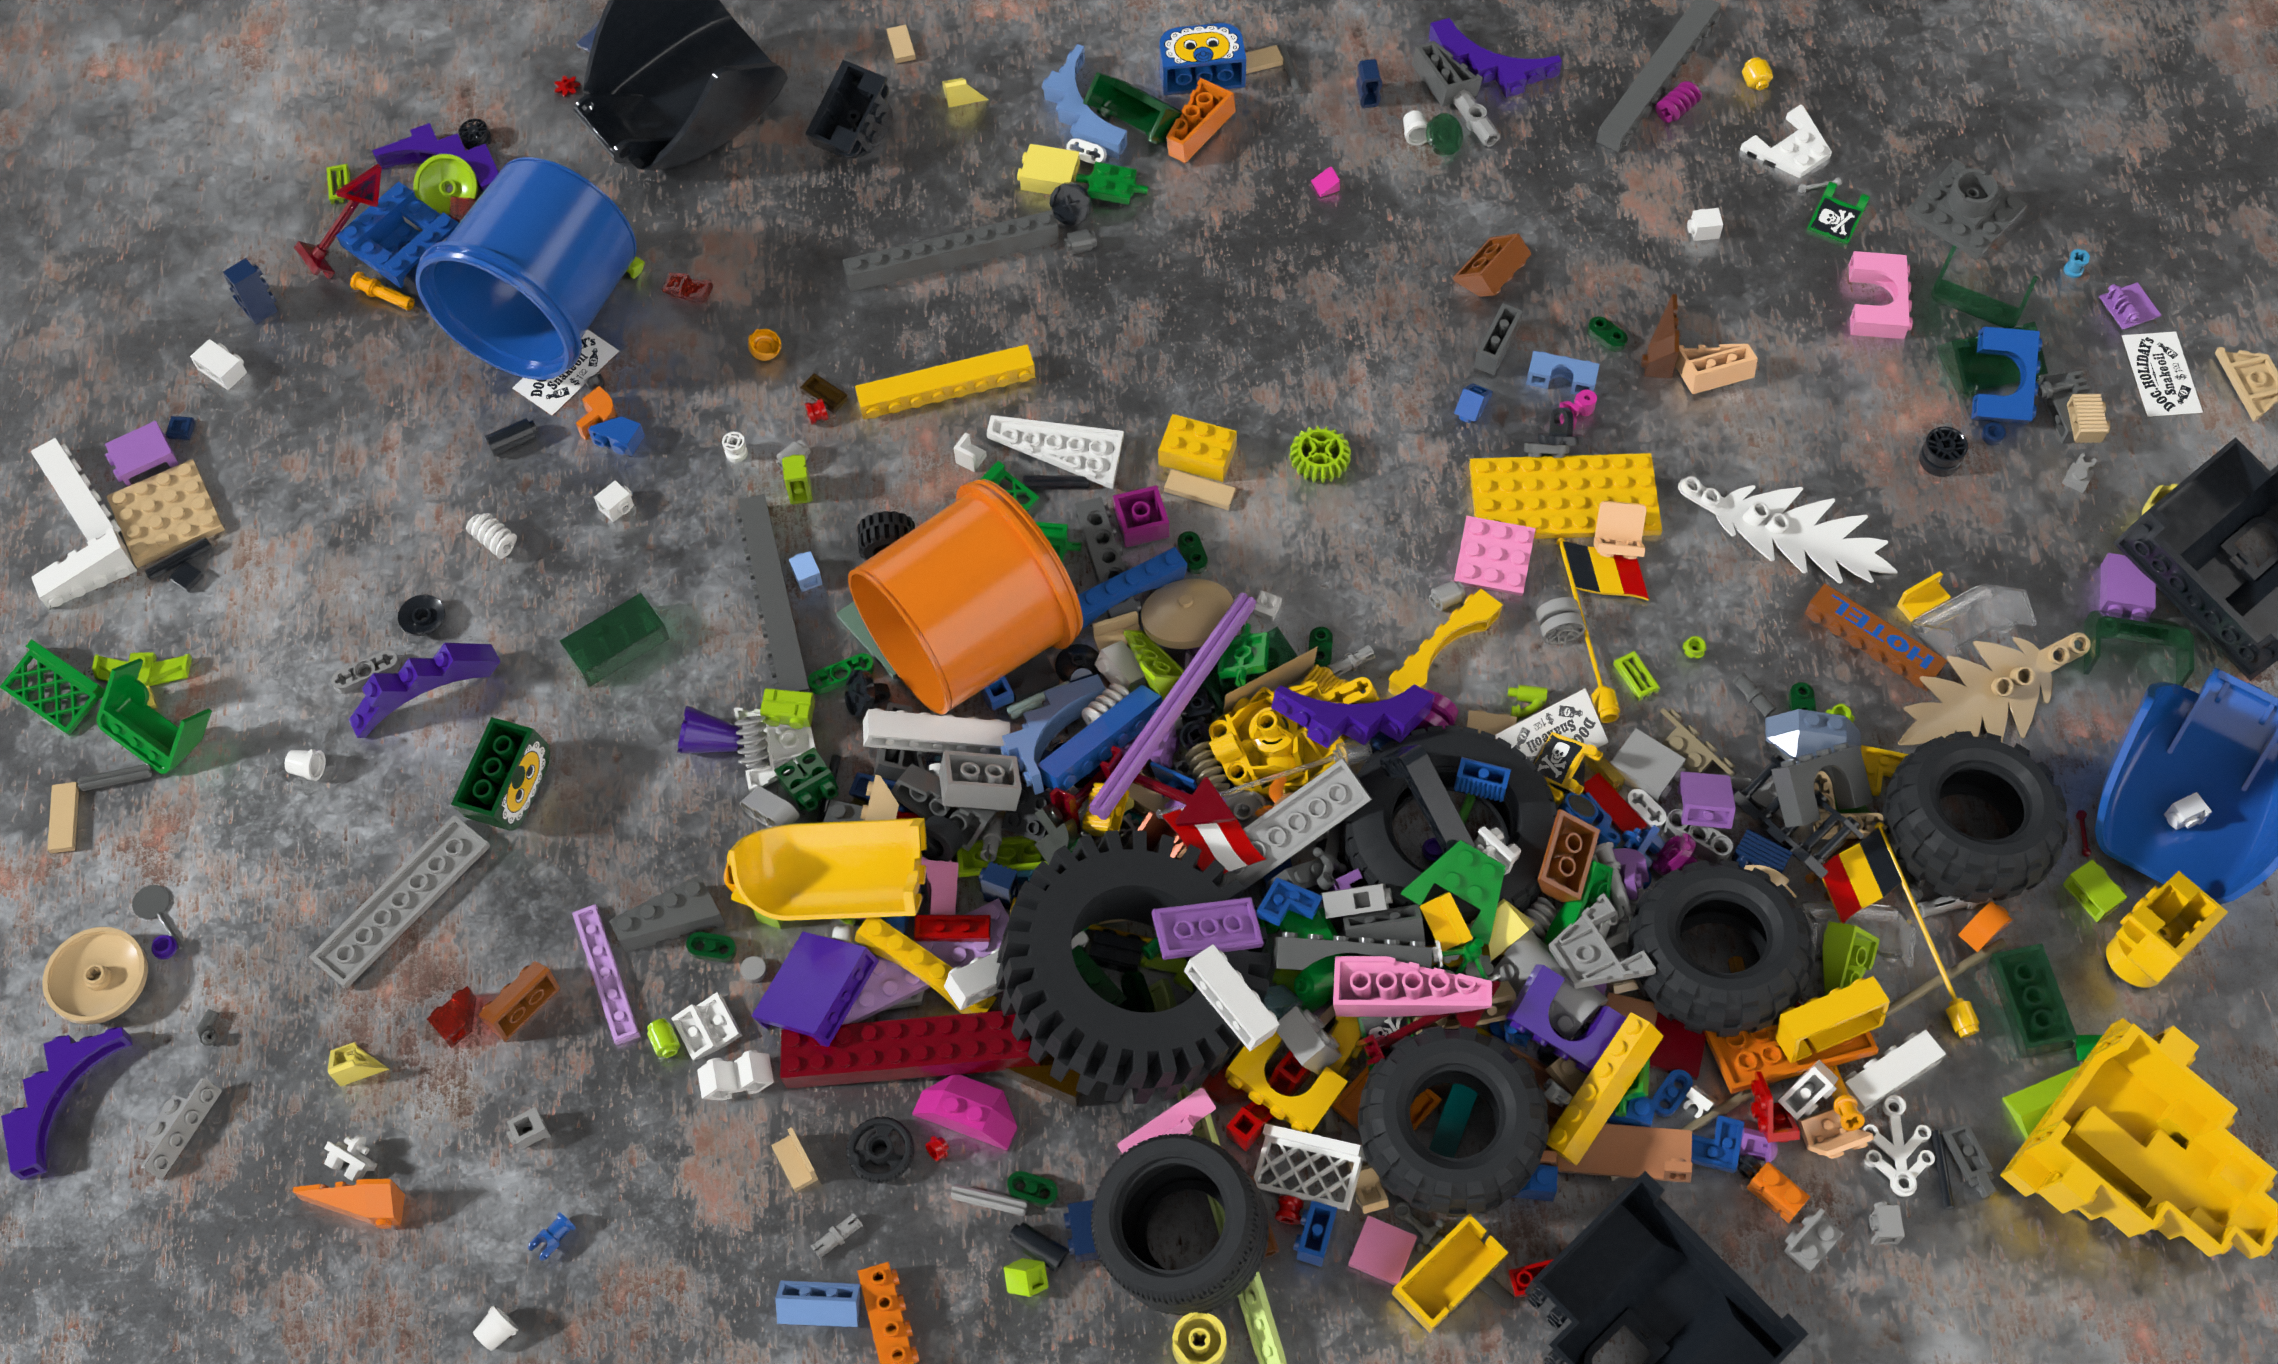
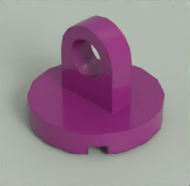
M1683 833L1681 838L1679 835L1672 837L1665 843L1662 850L1656 854L1658 858L1656 861L1653 859L1652 868L1659 875H1667L1676 869L1682 871L1684 865L1698 862L1692 855L1696 842L1689 834Z

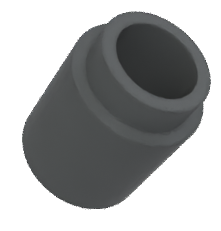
M1088 229L1067 233L1064 245L1066 251H1070L1073 255L1091 251L1092 248L1097 247V240L1093 230L1088 231Z

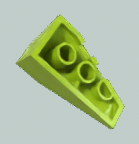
M1124 630L1123 634L1151 690L1161 695L1162 700H1164L1184 670L1161 647L1152 641L1144 631Z
M1828 921L1827 929L1823 934L1824 941L1822 945L1825 996L1835 988L1843 989L1850 986L1855 980L1863 978L1866 970L1871 971L1880 941L1879 938L1856 925Z

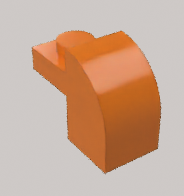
M600 386L582 398L588 414L578 420L576 425L580 435L585 440L591 437L588 431L590 426L617 418L610 395Z
M1991 901L1958 935L1976 952H1979L2001 930L2006 928L2013 919L2005 908Z

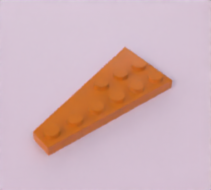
M1771 1025L1749 1034L1747 1031H1741L1736 1037H1717L1715 1032L1704 1031L1706 1040L1731 1094L1751 1089V1080H1755V1071H1761L1766 1083L1770 1084L1803 1075L1818 1060L1829 1068L1877 1055L1879 1050L1870 1031L1818 1053L1815 1052L1806 1038L1804 1040L1810 1048L1812 1055L1791 1064L1775 1039L1778 1025Z

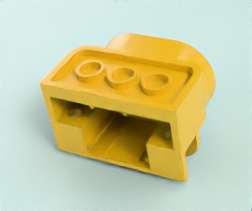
M2178 871L2161 888L2155 885L2145 897H2142L2133 907L2134 909L2119 922L2122 924V927L2106 948L2107 961L2112 970L2127 983L2142 988L2156 986L2207 936L2228 911Z

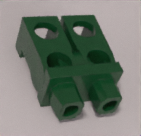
M815 747L795 757L799 767L792 759L774 769L781 787L788 792L801 811L805 809L810 812L817 808V801L824 797L831 800L839 794L837 791L839 788L832 772ZM815 757L812 763L804 764L807 758ZM794 769L791 775L783 776L786 770Z

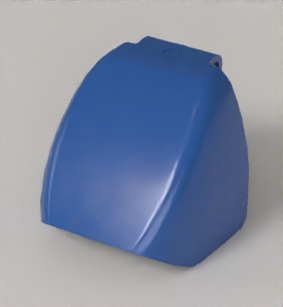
M2216 667L2208 676L2199 693L2174 683L2158 682L2151 684L2147 688L2123 734L2102 788L2095 823L2096 841L2100 849L2108 856L2162 884H2165L2180 871L2220 905L2235 901L2269 878L2278 868V698ZM2197 792L2212 813L2200 825L2197 823L2188 829L2185 826L2175 830V828L2170 826L2164 814L2174 802Z

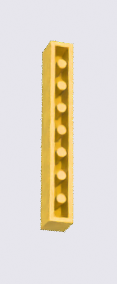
M1028 344L856 385L855 390L863 420L873 419L889 413H898L902 410L919 408L930 403H939L947 399L963 397L967 394L984 392L996 387H1005L1017 382H1026L1035 378V367Z

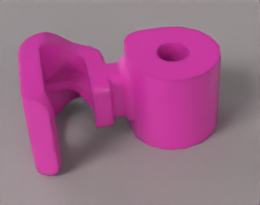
M1582 390L1576 394L1574 404L1570 401L1560 402L1559 408H1569L1573 413V430L1576 427V417L1578 415L1589 416L1594 412L1597 395L1591 390ZM1563 414L1560 415L1561 424L1564 423Z

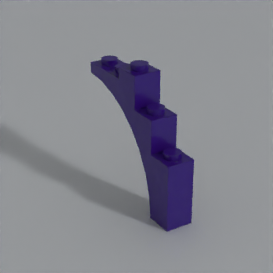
M1450 18L1430 24L1429 39L1431 41H1435L1453 55L1452 59L1460 65L1462 63L1467 65V69L1475 76L1479 74L1483 77L1481 84L1496 80L1505 98L1524 93L1527 84H1533L1560 75L1562 60L1559 55L1536 59L1508 57L1484 49L1469 40L1457 29Z
M430 123L411 129V137L372 150L377 163L380 164L382 169L404 164H422L430 157L439 154L455 155L471 166L477 178L478 188L482 193L499 173L486 144L465 151L458 133L437 140Z
M444 643L434 658H408L398 673H373L362 688L365 697L349 718L351 727L357 738H366L377 724L404 703L425 692L449 683L472 678L490 677L501 661L492 644Z
M1414 684L1403 693L1386 700L1363 704H1343L1317 700L1298 694L1280 685L1275 690L1271 708L1307 728V737L1328 749L1342 734L1362 745H1365L1379 731L1401 742L1430 714L1435 695Z
M122 1027L107 1029L105 1033L96 1036L83 1037L78 1042L70 1035H62L53 1038L52 1041L43 1043L48 1071L36 1072L31 1077L22 1079L27 1107L13 1109L10 1113L1 1116L10 1173L23 1180L47 1172L46 1148L48 1134L59 1106L75 1083L95 1064L109 1055L133 1045L131 1035Z

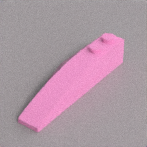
M1335 956L1333 1006L1336 1017L1424 1016L1492 1008V981L1460 973L1458 975L1451 974L1439 968L1430 969L1413 962H1400L1388 956Z

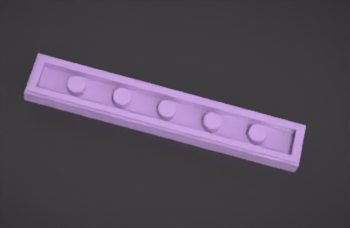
M594 904L572 912L615 1045L617 1046L640 1037L597 905Z

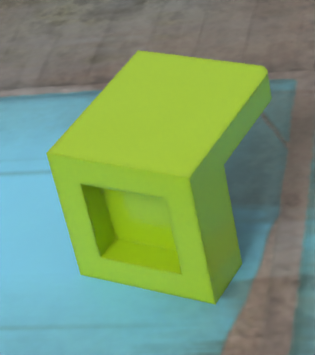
M1021 1258L1003 1267L1008 1293L1031 1297L1048 1288L1045 1262Z

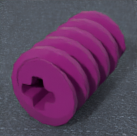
M1683 81L1656 104V112L1665 123L1677 121L1680 119V116H1683L1691 107H1694L1696 103L1702 100V93L1694 83Z

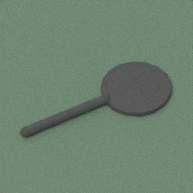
M149 885L142 888L133 898L132 908L134 913L139 918L145 920L158 917L168 934L177 941L178 949H183V945L162 915L170 903L168 892L158 885Z

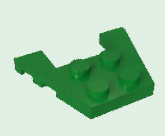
M1460 839L1412 883L1402 890L1401 895L1421 906L1433 884H1438L1480 909L1469 931L1473 937L1480 938L1488 945L1491 939L1506 865Z

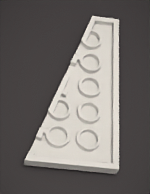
M991 415L987 429V438L1113 489L1124 431Z

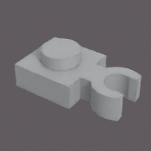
M2081 453L2076 463H2072L2061 483L2081 493H2084L2094 474L2091 470L2097 462L2096 458H2093L2090 463L2085 462L2083 459L2085 453Z

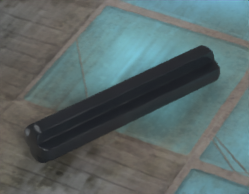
M1079 475L1023 476V484L1029 489H1088L1090 486V480Z
M206 537L149 566L145 569V573L149 579L153 580L181 565L184 561H188L211 549L212 546Z

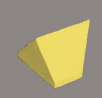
M964 78L942 81L948 107L989 100L970 87Z
M1502 899L1497 905L1489 943L1491 961L1535 925L1532 920L1505 899Z
M356 1042L330 1050L328 1073L340 1087L389 1070L388 1067L359 1048Z

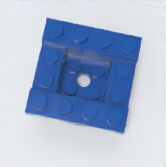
M398 181L378 199L377 207L369 206L341 230L336 237L341 247L399 288H402L407 273L419 264V260L425 250L435 243L442 242L453 232L459 223L444 212L440 214L416 198L411 189ZM403 216L412 223H414L416 226L421 228L423 231L420 232L414 227H412L410 224L405 222Z

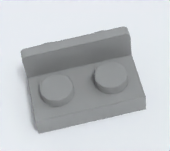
M1822 1208L1816 1214L1811 1211L1801 1222L1805 1225L1800 1232L1795 1229L1785 1240L1788 1246L1783 1252L1808 1274L1844 1234L1823 1216L1825 1210Z

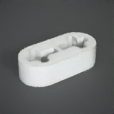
M1074 138L1067 144V150L1076 151L1073 149V145L1079 143V147L1085 149L1084 152L1078 151L1080 160L1095 164V162L1103 163L1107 157V152L1103 146L1083 139ZM1098 149V153L1101 156L1095 159V156L1089 154V151H1097Z
M1634 789L1630 791L1626 802L1647 823V829L1650 830L1653 825L1662 829L1667 818L1666 812L1644 790ZM1634 799H1636V800L1641 799V800H1642V803H1641V804H1640V803L1634 804V803H1633V800H1634ZM1658 816L1659 820L1651 821L1650 817Z

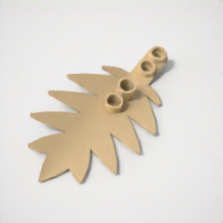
M2073 633L2039 651L2033 643L2014 637L2013 641L2022 652L1996 643L1974 641L1973 645L1991 670L1962 658L1947 656L1946 659L1965 686L1937 677L1920 676V680L1942 703L1926 702L1905 706L1904 711L1910 714L1916 721L1907 729L1898 741V745L1926 743L1940 736L1945 738L1949 734L1955 733V731H1971L1973 736L1978 737L1982 720L1987 733L2002 736V742L2008 718V704L2020 737L2025 738L2033 720L2040 688L2044 702L2048 704L2053 689L2051 672L2085 655L2091 646L2089 638L2083 633ZM2076 640L2080 642V647L2078 649H2076L2074 646V642ZM2054 651L2059 653L2057 660L2053 657Z

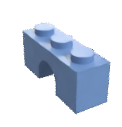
M1533 351L1526 385L1548 389L1549 382L1553 378L1563 377L1571 384L1570 394L1576 395L1582 390L1594 391L1600 364L1573 359L1567 356L1553 355L1547 352Z

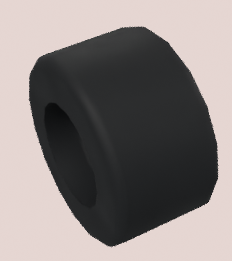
M931 816L925 821L926 850H922V855L928 860L949 862L963 845L961 830L952 820L944 816Z

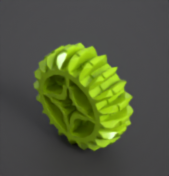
M1317 425L1315 430L1308 427L1307 432L1301 430L1299 436H1295L1290 447V459L1293 469H1297L1298 475L1304 474L1305 480L1311 477L1313 483L1316 479H1321V482L1324 483L1327 478L1331 482L1334 476L1340 478L1342 472H1346L1351 459V449L1348 440H1344L1343 433L1337 434L1336 428L1329 431L1328 426L1320 429ZM1305 449L1309 451L1307 457L1303 455ZM1334 451L1338 455L1336 459L1332 458V452Z

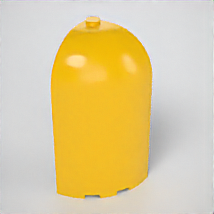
M925 819L800 823L770 827L753 832L738 840L727 854V863L731 866L733 880L742 899L756 912L772 919L814 920L916 916L922 901V894H918L920 884H925L926 866L921 865L922 850H926Z

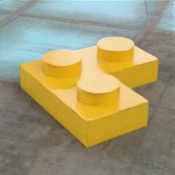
M1861 745L1860 750L1871 794L1879 797L1883 776L1892 777L1898 765L1909 754Z

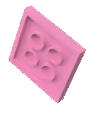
M1467 516L1454 582L1459 581L1465 586L1523 596L1536 528Z

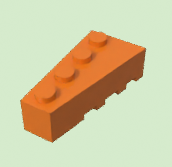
M1202 78L1197 82L1196 90L1192 91L1188 104L1184 105L1180 118L1176 119L1166 137L1169 156L1184 163L1236 112L1234 93Z

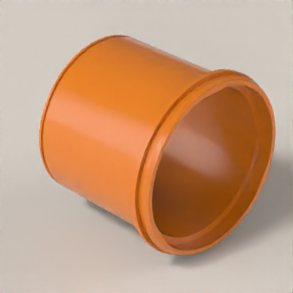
M985 479L967 482L959 487L954 503L851 570L848 574L849 588L854 603L876 645L909 690L930 710L941 715L946 714L1050 646L1057 649L1068 647L1079 636L1083 626L1079 599L1070 577L1054 548L1027 511L1006 490L996 483Z

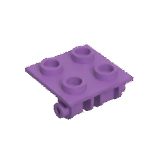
M2138 282L2123 288L2113 284L2108 288V293L2099 296L2122 330L2161 317L2160 312Z

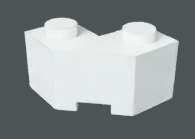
M757 1050L744 1052L734 1062L713 1058L697 1070L702 1099H732V1093L747 1090L748 1094H754L774 1083L769 1054L758 1053Z

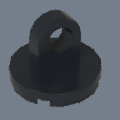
M1065 182L1056 187L1050 197L1049 203L1054 217L1065 225L1080 224L1090 215L1092 208L1091 197L1080 184Z
M1556 408L1551 413L1549 433H1539L1538 442L1545 445L1557 446L1566 444L1567 446H1580L1583 444L1584 435L1573 434L1574 417L1569 408ZM1561 414H1563V416H1564V423H1563V424H1561V422H1560V415H1561Z
M854 670L846 680V685H849L848 691H845V703L849 713L855 715V717H865L868 709H872L873 704L883 703L891 697L888 685L874 683L871 674L867 670Z

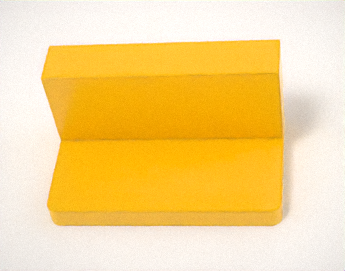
M1941 571L1903 592L1897 606L1911 623L1950 601L1951 596L1939 584L1943 577Z
M1450 892L1444 893L1420 906V910L1435 940L1440 941L1442 951H1447L1473 939Z

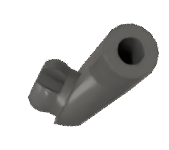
M211 1009L206 1011L196 1027L199 1041L205 1046L213 1045L217 1039L213 1025L219 1014Z

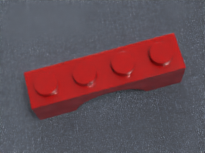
M1289 1051L1274 1069L1268 1084L1277 1093L1292 1097L1310 1076L1311 1071L1303 1067L1293 1053ZM1252 1101L1247 1106L1242 1107L1226 1126V1137L1247 1152L1263 1133L1265 1123L1270 1124L1275 1117L1264 1104L1259 1105Z

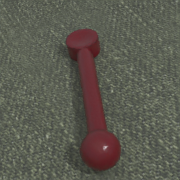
M2079 810L2076 813V818L2080 822L2083 843L2081 853L2084 857H2089L2092 851L2088 848L2085 827L2087 813L2084 810Z

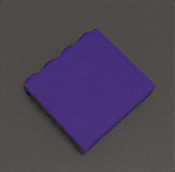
M802 932L751 1016L764 1029L768 1030L770 1025L811 1036L820 1045L829 1047L879 960L867 947Z

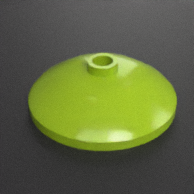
M451 154L435 155L423 162L416 172L413 184L416 198L438 213L442 214L444 212L451 218L462 215L472 206L478 190L477 178L471 166L463 159ZM452 185L453 190L448 192L447 188Z

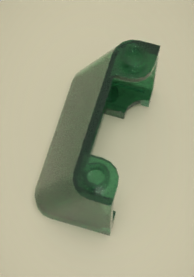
M2035 321L2025 323L2021 327L2008 328L2038 331ZM1978 336L1952 340L1937 347L1938 355L1958 395H1963L1964 399L1978 395L1977 391L2020 382V370L2012 359L2003 355L1977 353ZM2042 348L2038 352L2037 360H2040V371L2036 374V382L2040 381V376L2048 374Z

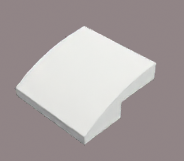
M718 992L697 1006L691 1004L671 1018L694 1061L727 1046L743 1036L722 995Z

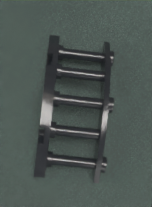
M1766 751L1763 755L1770 763L1745 789L1741 788L1738 791L1732 787L1734 802L1755 821L1759 818L1763 822L1760 826L1781 846L1789 849L1797 860L1805 863L1809 870L1822 879L1828 873L1823 867L1825 864L1824 860L1851 833L1862 839L1864 835L1858 830L1861 825L1851 816L1845 818L1827 804L1829 800L1817 790L1815 792L1817 806H1820L1830 816L1804 843H1795L1791 838L1800 826H1782L1779 829L1771 821L1773 819L1772 815L1780 808L1778 796L1765 809L1762 808L1760 811L1750 802L1753 799L1751 796L1772 776L1771 769L1780 767V762L1785 761L1778 753L1772 755ZM1839 822L1843 827L1817 853L1814 852L1811 855V849Z

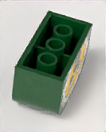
M491 717L451 805L465 818L509 831L517 829L524 821L548 768L550 759L548 743L533 728Z

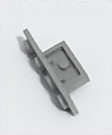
M201 1078L187 1099L173 1095L164 1104L162 1112L155 1122L148 1127L147 1133L143 1138L149 1144L154 1145V1148L141 1167L156 1178L163 1179L222 1090L207 1079Z

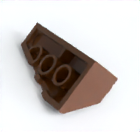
M1672 294L1649 343L1647 353L1642 354L1641 367L1645 368V377L1672 378L1679 354L1677 294Z

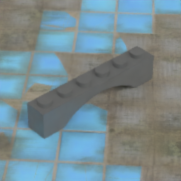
M1282 932V937H1275L1273 968L1303 970L1313 962L1326 956L1339 953H1356L1366 956H1388L1395 958L1396 961L1413 962L1431 969L1433 948L1425 947V942L1410 941V946L1400 945V940L1384 939V944H1374V938L1359 937V942H1349V937L1333 936V941L1323 940V935L1308 934V939L1298 938V933Z

